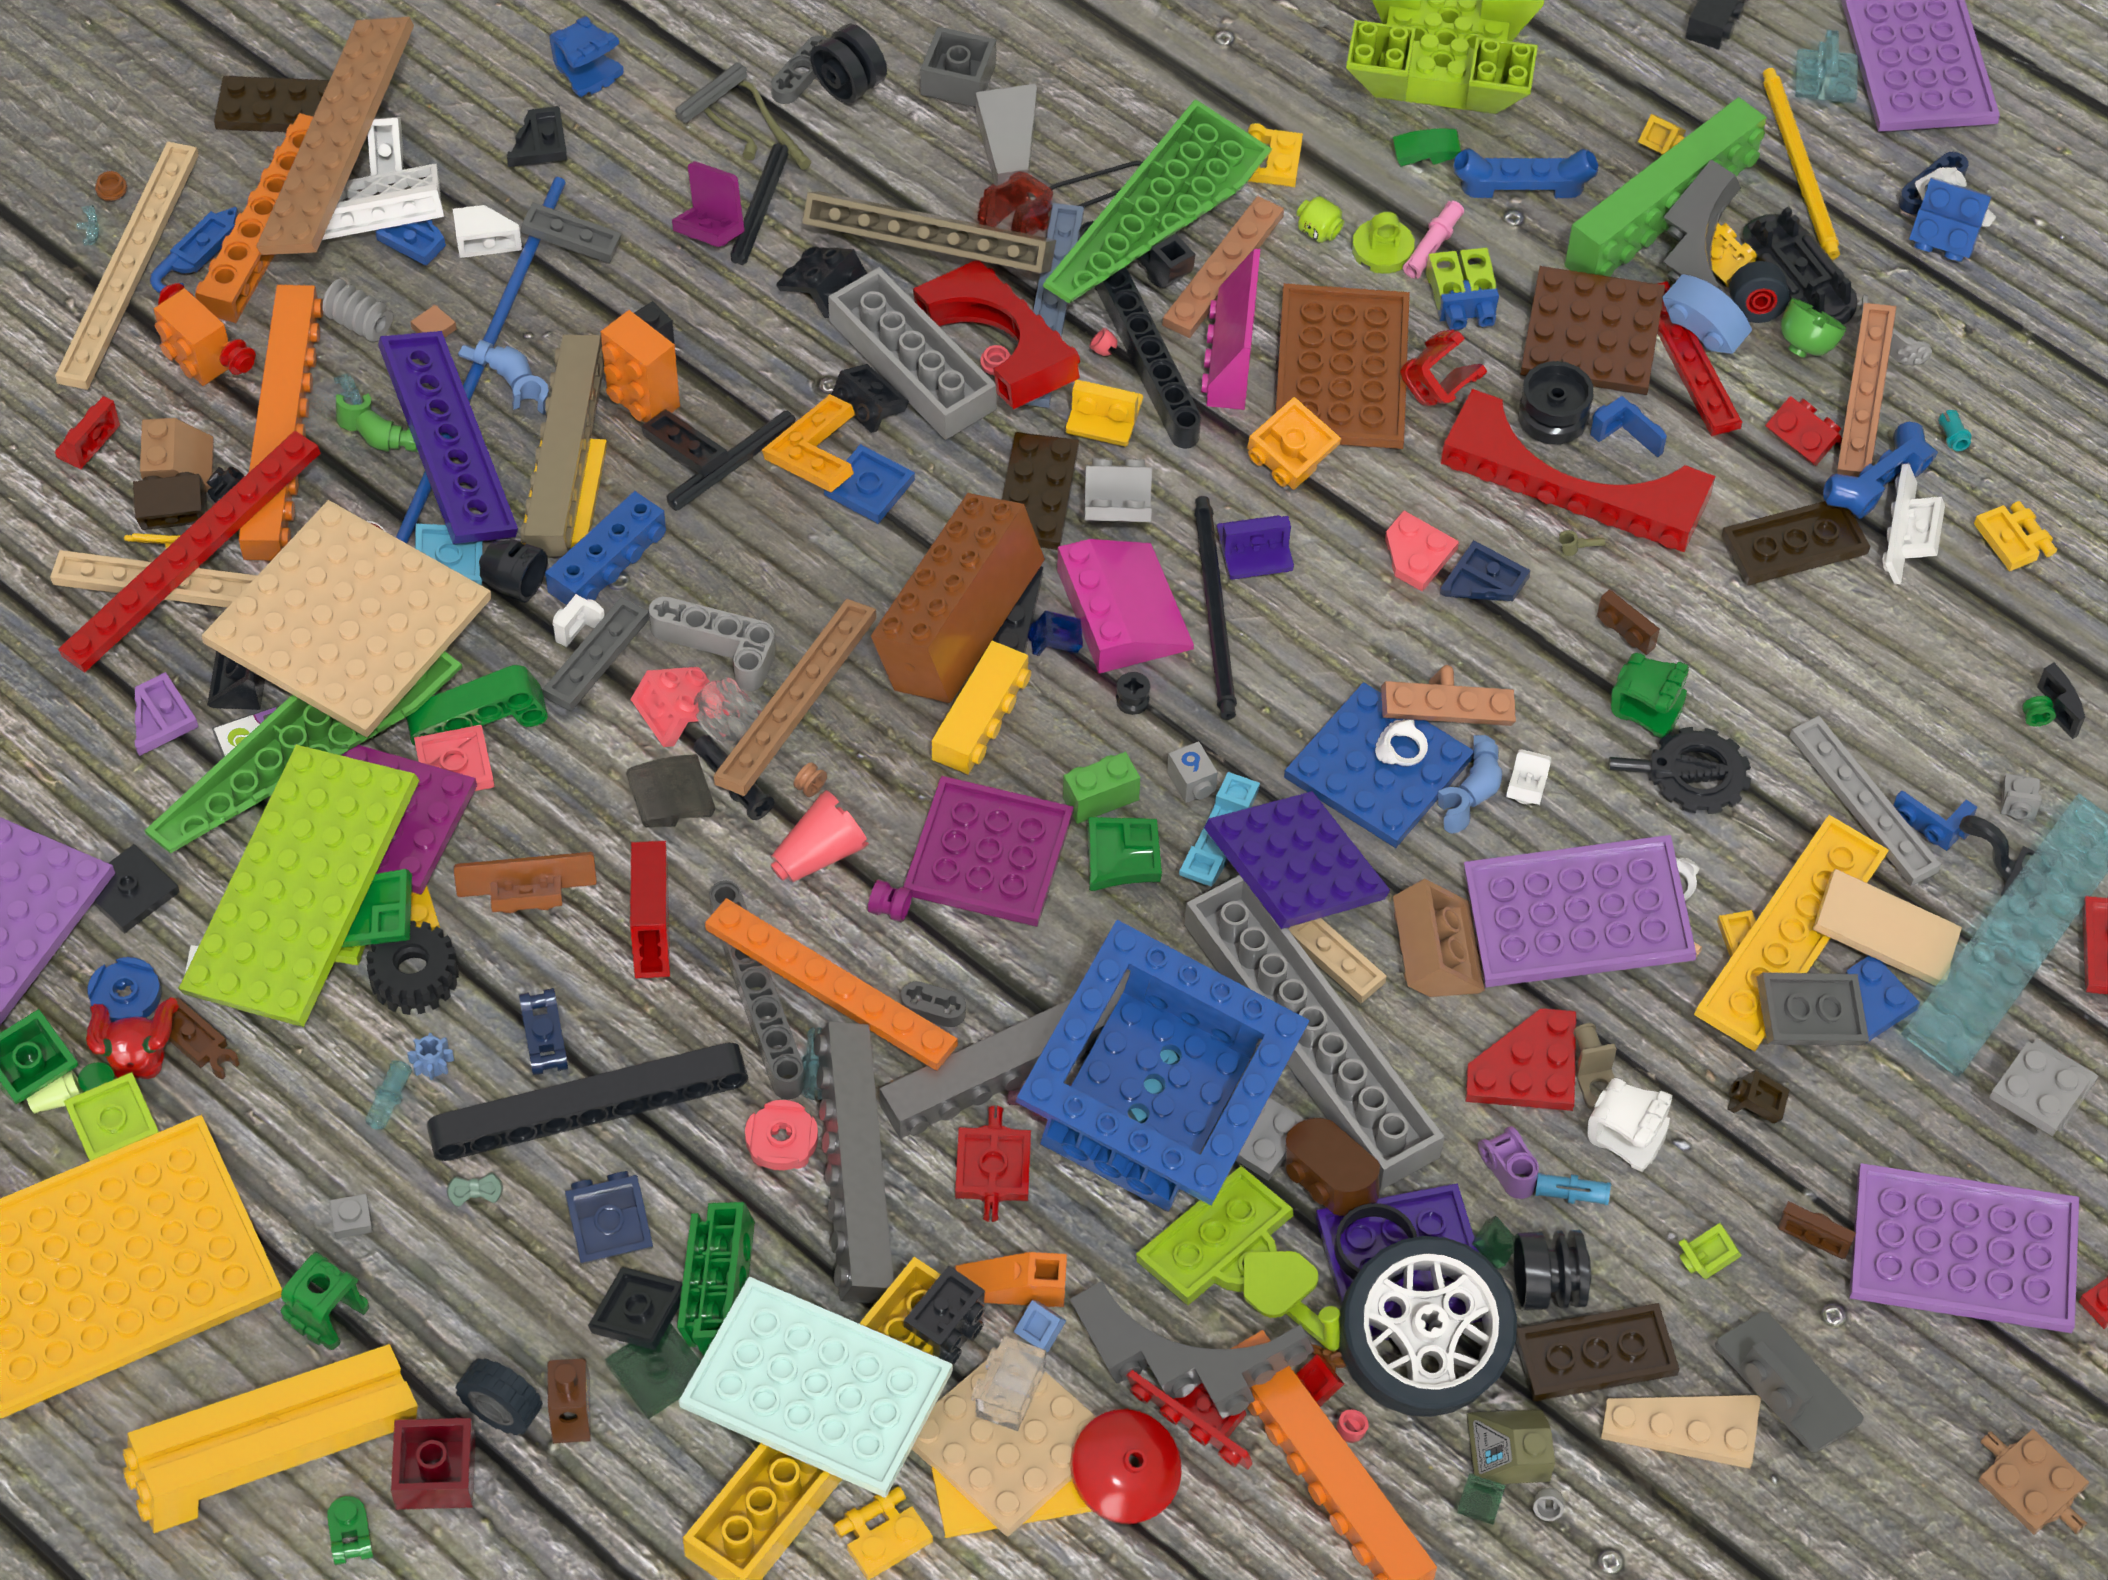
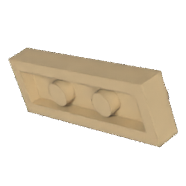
M1319 918L1288 928L1310 959L1358 1002L1363 1003L1386 983L1387 976L1323 919Z

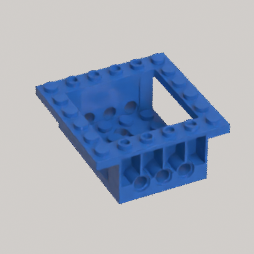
M1116 920L1015 1102L1048 1119L1040 1142L1041 1145L1169 1212L1180 1190L1212 1206L1310 1020L1129 925ZM1127 969L1130 970L1124 992L1071 1086L1065 1084L1067 1076ZM1164 1050H1173L1178 1054L1179 1062L1173 1065L1166 1064L1161 1059L1160 1053ZM1148 1079H1156L1162 1083L1164 1090L1159 1094H1152L1145 1089L1144 1082ZM1134 1108L1143 1110L1147 1115V1121L1144 1123L1137 1122L1128 1117V1111Z

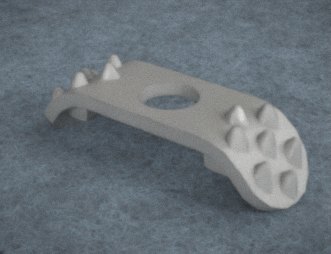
M1863 295L1862 299L1857 303V306H1860V308L1854 314L1855 317H1858L1856 327L1859 330L1864 303H1868V295ZM1893 329L1890 356L1905 365H1919L1930 358L1932 349L1928 343L1915 341L1910 336L1905 338Z

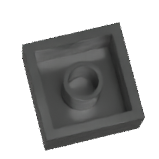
M938 26L920 69L921 95L975 107V92L986 91L996 66V39Z

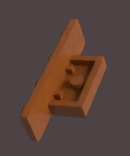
M593 852L454 865L457 896L491 895L492 912L514 913L518 910L534 908L548 910L556 906H562V888L591 886L597 883Z

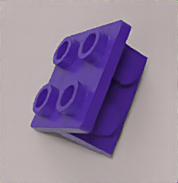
M1276 515L1217 524V534L1230 579L1293 571L1294 563L1289 548L1291 532L1289 516L1281 517Z

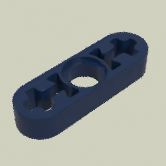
M1958 152L1945 153L1903 187L1899 199L1900 208L1908 214L1917 215L1923 201L1921 196L1920 199L1916 198L1919 196V192L1915 182L1938 168H1957L1965 177L1969 164L1968 159Z

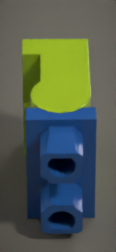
M1488 247L1460 250L1459 259L1456 251L1428 254L1425 274L1428 283H1431L1435 304L1439 310V320L1446 321L1449 329L1453 330L1463 329L1467 325V318L1476 317L1478 325L1481 327L1493 326L1496 320L1499 293L1496 288ZM1471 258L1481 259L1480 264L1472 265L1468 264V260ZM1442 261L1450 262V266L1438 268L1437 264Z

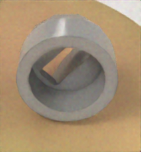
M1545 1487L1539 1490L1534 1498L1533 1505L1536 1516L1545 1521L1559 1519L1564 1513L1565 1505L1562 1493L1556 1488ZM1547 1499L1553 1500V1508L1546 1507Z

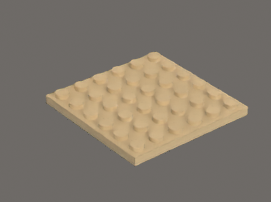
M328 500L202 634V640L204 644L367 738L490 601L491 592Z

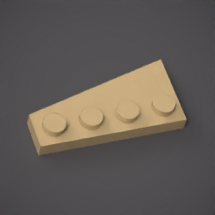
M1759 1395L1607 1399L1600 1439L1750 1469L1753 1462L1761 1397Z

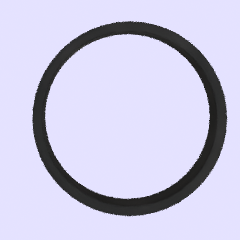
M1372 1203L1356 1207L1345 1215L1337 1229L1335 1256L1340 1268L1347 1276L1354 1280L1361 1269L1353 1265L1342 1250L1340 1237L1344 1230L1351 1223L1361 1218L1381 1217L1396 1223L1403 1229L1408 1239L1417 1237L1413 1224L1401 1211L1385 1204ZM1404 1273L1398 1274L1389 1280L1395 1283L1404 1277Z

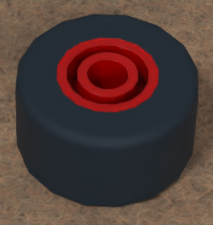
M1757 261L1742 266L1732 276L1729 284L1731 299L1742 310L1748 322L1763 323L1779 317L1785 311L1790 300L1785 275L1780 267L1771 262Z

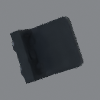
M814 246L805 250L802 253V258L794 266L784 271L783 277L776 283L779 291L810 293L823 317L829 318L828 296L863 277L867 272L854 249Z

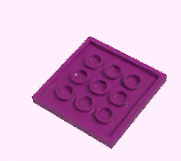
M357 745L343 753L342 756L414 773L419 779L418 785L376 874L407 869L412 873L411 892L422 895L477 787L476 778Z
M941 776L903 887L913 890L912 897L1038 927L1074 815V807Z

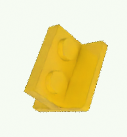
M1075 380L1072 389V410L1066 424V433L1126 447L1129 444L1143 402V395Z

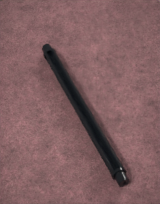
M1199 496L1195 499L1196 508L1194 509V516L1196 518L1200 544L1204 591L1208 610L1207 616L1216 677L1217 707L1220 709L1221 718L1230 720L1236 716L1235 707L1237 700L1234 693L1214 535V512L1210 506L1209 498Z

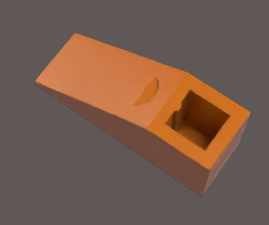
M1026 1252L955 1266L956 1271L985 1290L984 1303L1029 1306L1032 1300H1036L1046 1307L1064 1308L1067 1254Z

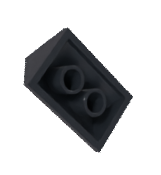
M216 651L207 706L219 709L261 710L265 679Z

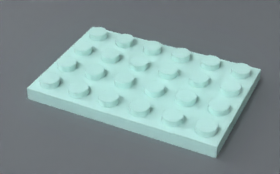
M748 1277L683 1392L679 1405L680 1408L886 1498L953 1371V1364L752 1277Z

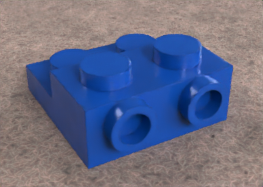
M1931 177L1909 239L1916 241L1915 248L1932 252L1933 247L1944 250V256L1955 261L1962 262L1963 257L1970 258L1992 196Z

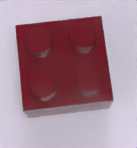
M471 1418L394 1420L391 1494L396 1510L473 1508L476 1436Z

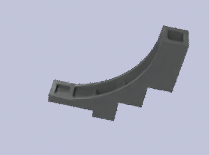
M1103 1281L1070 1298L1116 1384L1123 1380L1128 1381L1126 1375L1131 1370L1140 1374L1148 1366H1150L1164 1393L1173 1399L1189 1395L1196 1386L1202 1383L1222 1419L1229 1415H1237L1243 1412L1250 1403L1255 1401L1250 1387L1270 1381L1275 1373L1288 1366H1296L1302 1363L1309 1354L1314 1352L1301 1324L1268 1343L1235 1349H1207L1173 1342L1141 1326L1116 1303Z

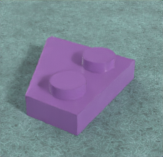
M166 672L135 687V748L139 756L198 728L197 719Z

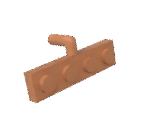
M1450 665L1441 667L1430 679L1429 684L1385 681L1381 685L1383 718L1512 726L1516 722L1513 689L1454 686V671Z

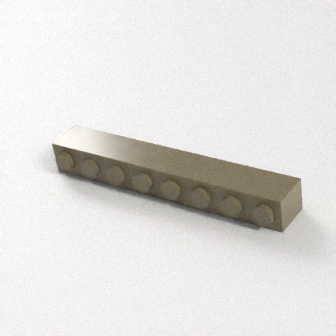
M821 191L807 193L803 224L1038 273L1051 271L1056 240Z
M563 335L561 347L555 350L556 372H552L550 376L552 393L551 397H547L545 402L547 419L541 423L540 435L542 444L541 447L538 446L536 448L537 470L531 473L530 481L532 496L526 499L527 521L522 523L520 531L522 543L544 549L548 557H563L571 548L604 371L601 335Z

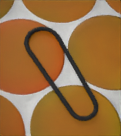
M1132 161L1055 183L1046 190L1044 196L1045 203L1052 210L1053 204L1049 200V194L1058 187L1131 166H1140L1143 161ZM1120 189L1077 206L1087 207L1115 196Z

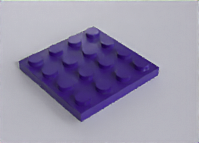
M1313 791L1209 818L1204 827L1281 929L1385 900L1390 892L1387 885Z
M1458 1183L1378 1198L1376 1203L1394 1207L1407 1216L1415 1228L1417 1237H1445L1466 1244L1479 1252ZM1327 1208L1316 1210L1315 1217L1340 1305H1342L1345 1292L1353 1282V1279L1347 1276L1340 1268L1335 1256L1337 1229L1345 1216L1335 1215ZM1365 1217L1351 1223L1342 1233L1340 1242L1347 1259L1353 1265L1362 1269L1380 1250L1400 1240L1408 1239V1236L1402 1228L1388 1219ZM1414 1270L1413 1291H1433L1434 1286L1431 1272ZM1442 1274L1444 1287L1455 1282L1449 1276ZM1404 1277L1394 1284L1403 1287ZM1457 1297L1449 1299V1308L1453 1313L1457 1315L1466 1313V1305L1462 1299ZM1387 1301L1384 1303V1311L1389 1317L1400 1318L1402 1316V1308L1397 1302ZM1479 1318L1473 1321L1472 1323L1482 1322V1318ZM1425 1322L1424 1329L1428 1331L1429 1324ZM1369 1325L1373 1342L1383 1331Z

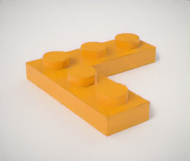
M831 394L828 395L762 449L765 460L829 492L834 491L854 474L850 463L816 446L855 415L852 405Z

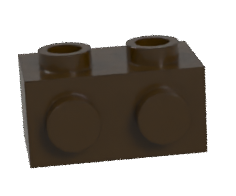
M181 472L176 474L175 477L161 478L159 476H148L141 481H133L135 519L142 530L192 525L207 512L206 486L199 474Z

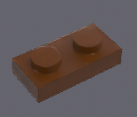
M1609 589L1603 594L1600 599L1597 617L1600 618L1605 626L1614 629L1624 637L1630 646L1638 648L1645 655H1648L1656 647L1660 628Z

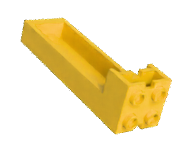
M390 1344L128 1432V1448L123 1449V1457L127 1467L123 1468V1474L129 1490L136 1489L140 1499L136 1500V1506L142 1522L149 1520L153 1533H157L197 1519L198 1500L393 1433L394 1420L417 1419L418 1405L407 1381L404 1382L401 1376L399 1363Z

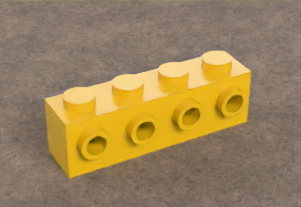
M991 641L932 739L933 761L969 775L975 764L979 765L986 754L988 741L990 738L995 739L1002 724L1001 719L1005 713H1011L1016 703L1017 692L1020 688L1025 689L1030 680L1031 670L1028 669L1027 654Z

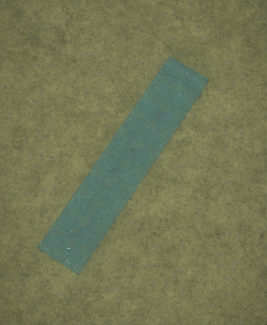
M2077 794L1900 1035L1956 1077H1959L1965 1071L2082 909L2085 896H2091L2108 873L2107 813L2081 794Z

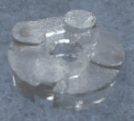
M724 677L721 681L714 680L709 682L697 693L694 699V705L698 702L699 712L696 714V717L701 727L719 742L723 743L726 739L736 741L732 745L738 744L762 712L759 705L754 703L739 688L736 681L729 677ZM723 710H727L730 715L727 716Z

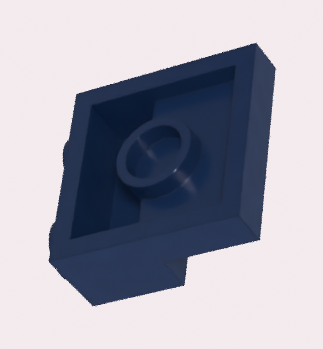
M628 1171L608 1175L607 1182L593 1185L592 1179L578 1181L570 1184L572 1190L565 1191L581 1265L653 1248L637 1175L629 1176Z

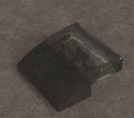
M697 754L661 758L633 766L626 771L644 828L675 827L680 818L712 817L716 809Z

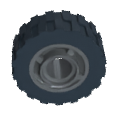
M477 1358L475 1361L473 1360L455 1387L460 1401L472 1414H475L480 1420L491 1425V1427L508 1434H524L543 1405L540 1395L534 1390L535 1388L521 1375L501 1365V1363L490 1361V1359Z

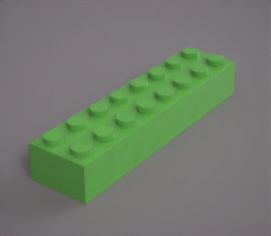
M1736 98L1573 223L1565 267L1571 271L1610 277L1621 264L1629 263L1639 250L1652 245L1657 236L1669 229L1664 219L1665 214L1711 159L1735 174L1736 177L1746 167L1750 168L1757 162L1760 156V143L1765 135L1763 130L1767 117L1741 98Z

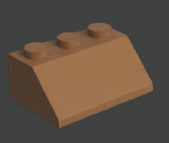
M1423 879L1394 895V917L1398 925L1399 947L1403 955L1404 977L1408 987L1429 997L1479 994L1485 991L1469 901L1427 879Z

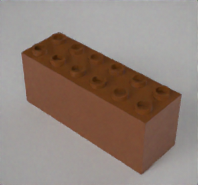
M972 493L966 494L871 635L894 691L947 703L952 702L1045 560L1024 504Z

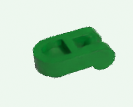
M343 1496L336 1499L330 1505L327 1513L334 1565L345 1564L346 1559L360 1556L362 1560L373 1558L369 1523L364 1504L353 1496ZM358 1536V1541L344 1544L343 1539Z

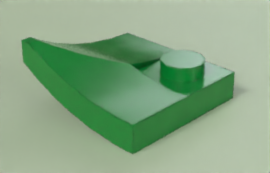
M1088 818L1089 891L1122 884L1161 881L1162 868L1157 819Z
M402 869L375 874L343 942V948L410 940L412 873L410 871Z

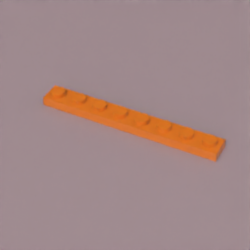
M727 898L705 922V928L711 934L855 1022L869 1025L870 1031L935 1071L942 1066L958 1046V1038Z

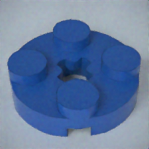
M123 957L116 959L117 963L111 964L108 967L104 964L94 972L87 989L91 1006L103 1004L107 1007L111 1023L131 1017L147 1019L157 1008L162 994L158 976L147 962L138 958ZM126 986H131L132 993L128 996L120 997L116 992L117 990H124Z

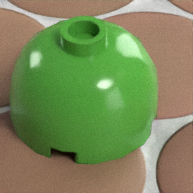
M1792 298L1781 318L1783 337L1790 343L1788 349L1803 358L1806 357L1807 353L1819 356L1833 350L1844 336L1846 327L1823 311L1820 313L1812 309V305Z

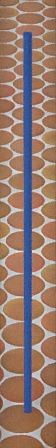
M554 178L543 206L555 209L566 184L563 178ZM528 236L483 340L492 343L493 348L541 239ZM476 362L472 363L463 384L469 402L485 368L484 365ZM445 432L441 433V436L444 437V438H447V439H453V438H454V437L450 436L448 433H445ZM426 471L396 535L397 539L406 544L411 537L432 489Z

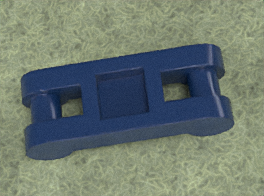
M554 988L545 989L543 994L531 996L529 992L519 994L533 1076L544 1074L543 1070L547 1069L567 1070L568 1063ZM547 1008V1014L533 1016V1009ZM550 1051H554V1053H555V1054L540 1056V1053H545V1052H550Z

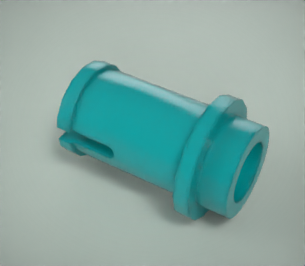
M1947 410L1946 413L1950 421H1947L1943 413L1938 419L1947 436L1946 443L1954 451H1963L1970 446L1972 435L1969 430L1964 428L1956 410Z

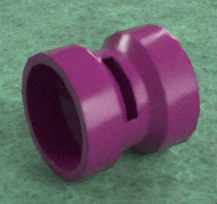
M878 879L869 898L868 912L875 915L884 913L889 915L892 920L902 923L908 914L913 890L902 886L896 889L891 887L889 882Z

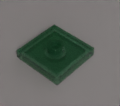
M671 1323L656 1350L629 1343L605 1359L606 1366L647 1419H650L681 1398L701 1362Z

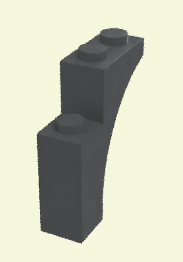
M1712 159L1664 216L1669 227L1667 232L1679 243L1663 263L1668 271L1667 277L1673 283L1684 274L1702 279L1721 290L1712 269V242L1720 217L1741 187L1735 174Z

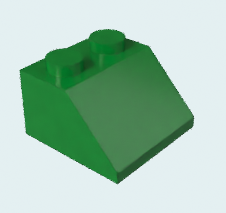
M40 1009L0 1033V1090L15 1105L79 1066L77 1060Z

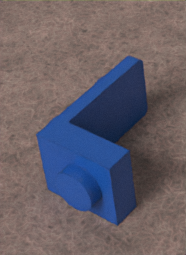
M1623 396L1607 406L1599 407L1593 414L1590 435L1598 442H1601L1623 427L1656 457L1663 454L1667 438L1663 429L1658 424H1654L1635 404H1631Z
M1900 791L1897 794L1893 805L1911 827L1923 834L1929 842L1939 845L1946 851L1960 837L1966 839L1970 835L1961 831L1959 825L1963 817L1967 815L1974 816L1977 810V806L1966 799L1945 820L1904 791Z

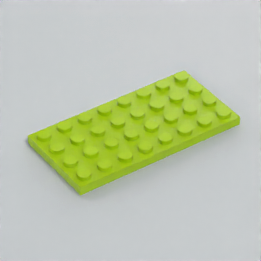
M296 745L178 989L187 996L304 1027L418 785V777L414 773Z

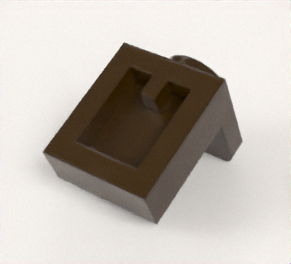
M1754 1070L1742 1078H1737L1732 1083L1729 1089V1096L1731 1098L1728 1110L1736 1113L1743 1108H1747L1775 1124L1783 1119L1790 1090L1759 1071Z

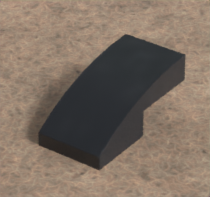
M2053 662L2044 668L2037 688L2045 696L2051 698L2056 714L2054 721L2074 739L2078 736L2084 722V709L2074 686L2064 672Z

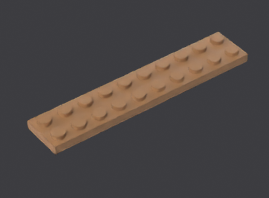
M410 17L356 20L256 247L262 255L317 252L413 30L414 24Z

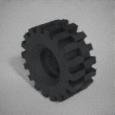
M410 921V940L371 944L372 952H367L366 959L368 964L366 966L373 994L377 995V999L382 1005L387 1002L388 1009L396 1012L397 1008L401 1007L402 1014L410 1015L411 1009L416 1008L418 1014L426 1013V1006L430 1005L433 1010L440 1007L439 999L441 998L446 1002L451 997L449 989L454 991L456 989V978H459V970L452 941L448 935L444 937L443 930L437 926L431 931L430 923L422 922L421 927H416V922ZM410 958H420L426 962V966L416 973L407 974L400 972L398 969L403 961Z

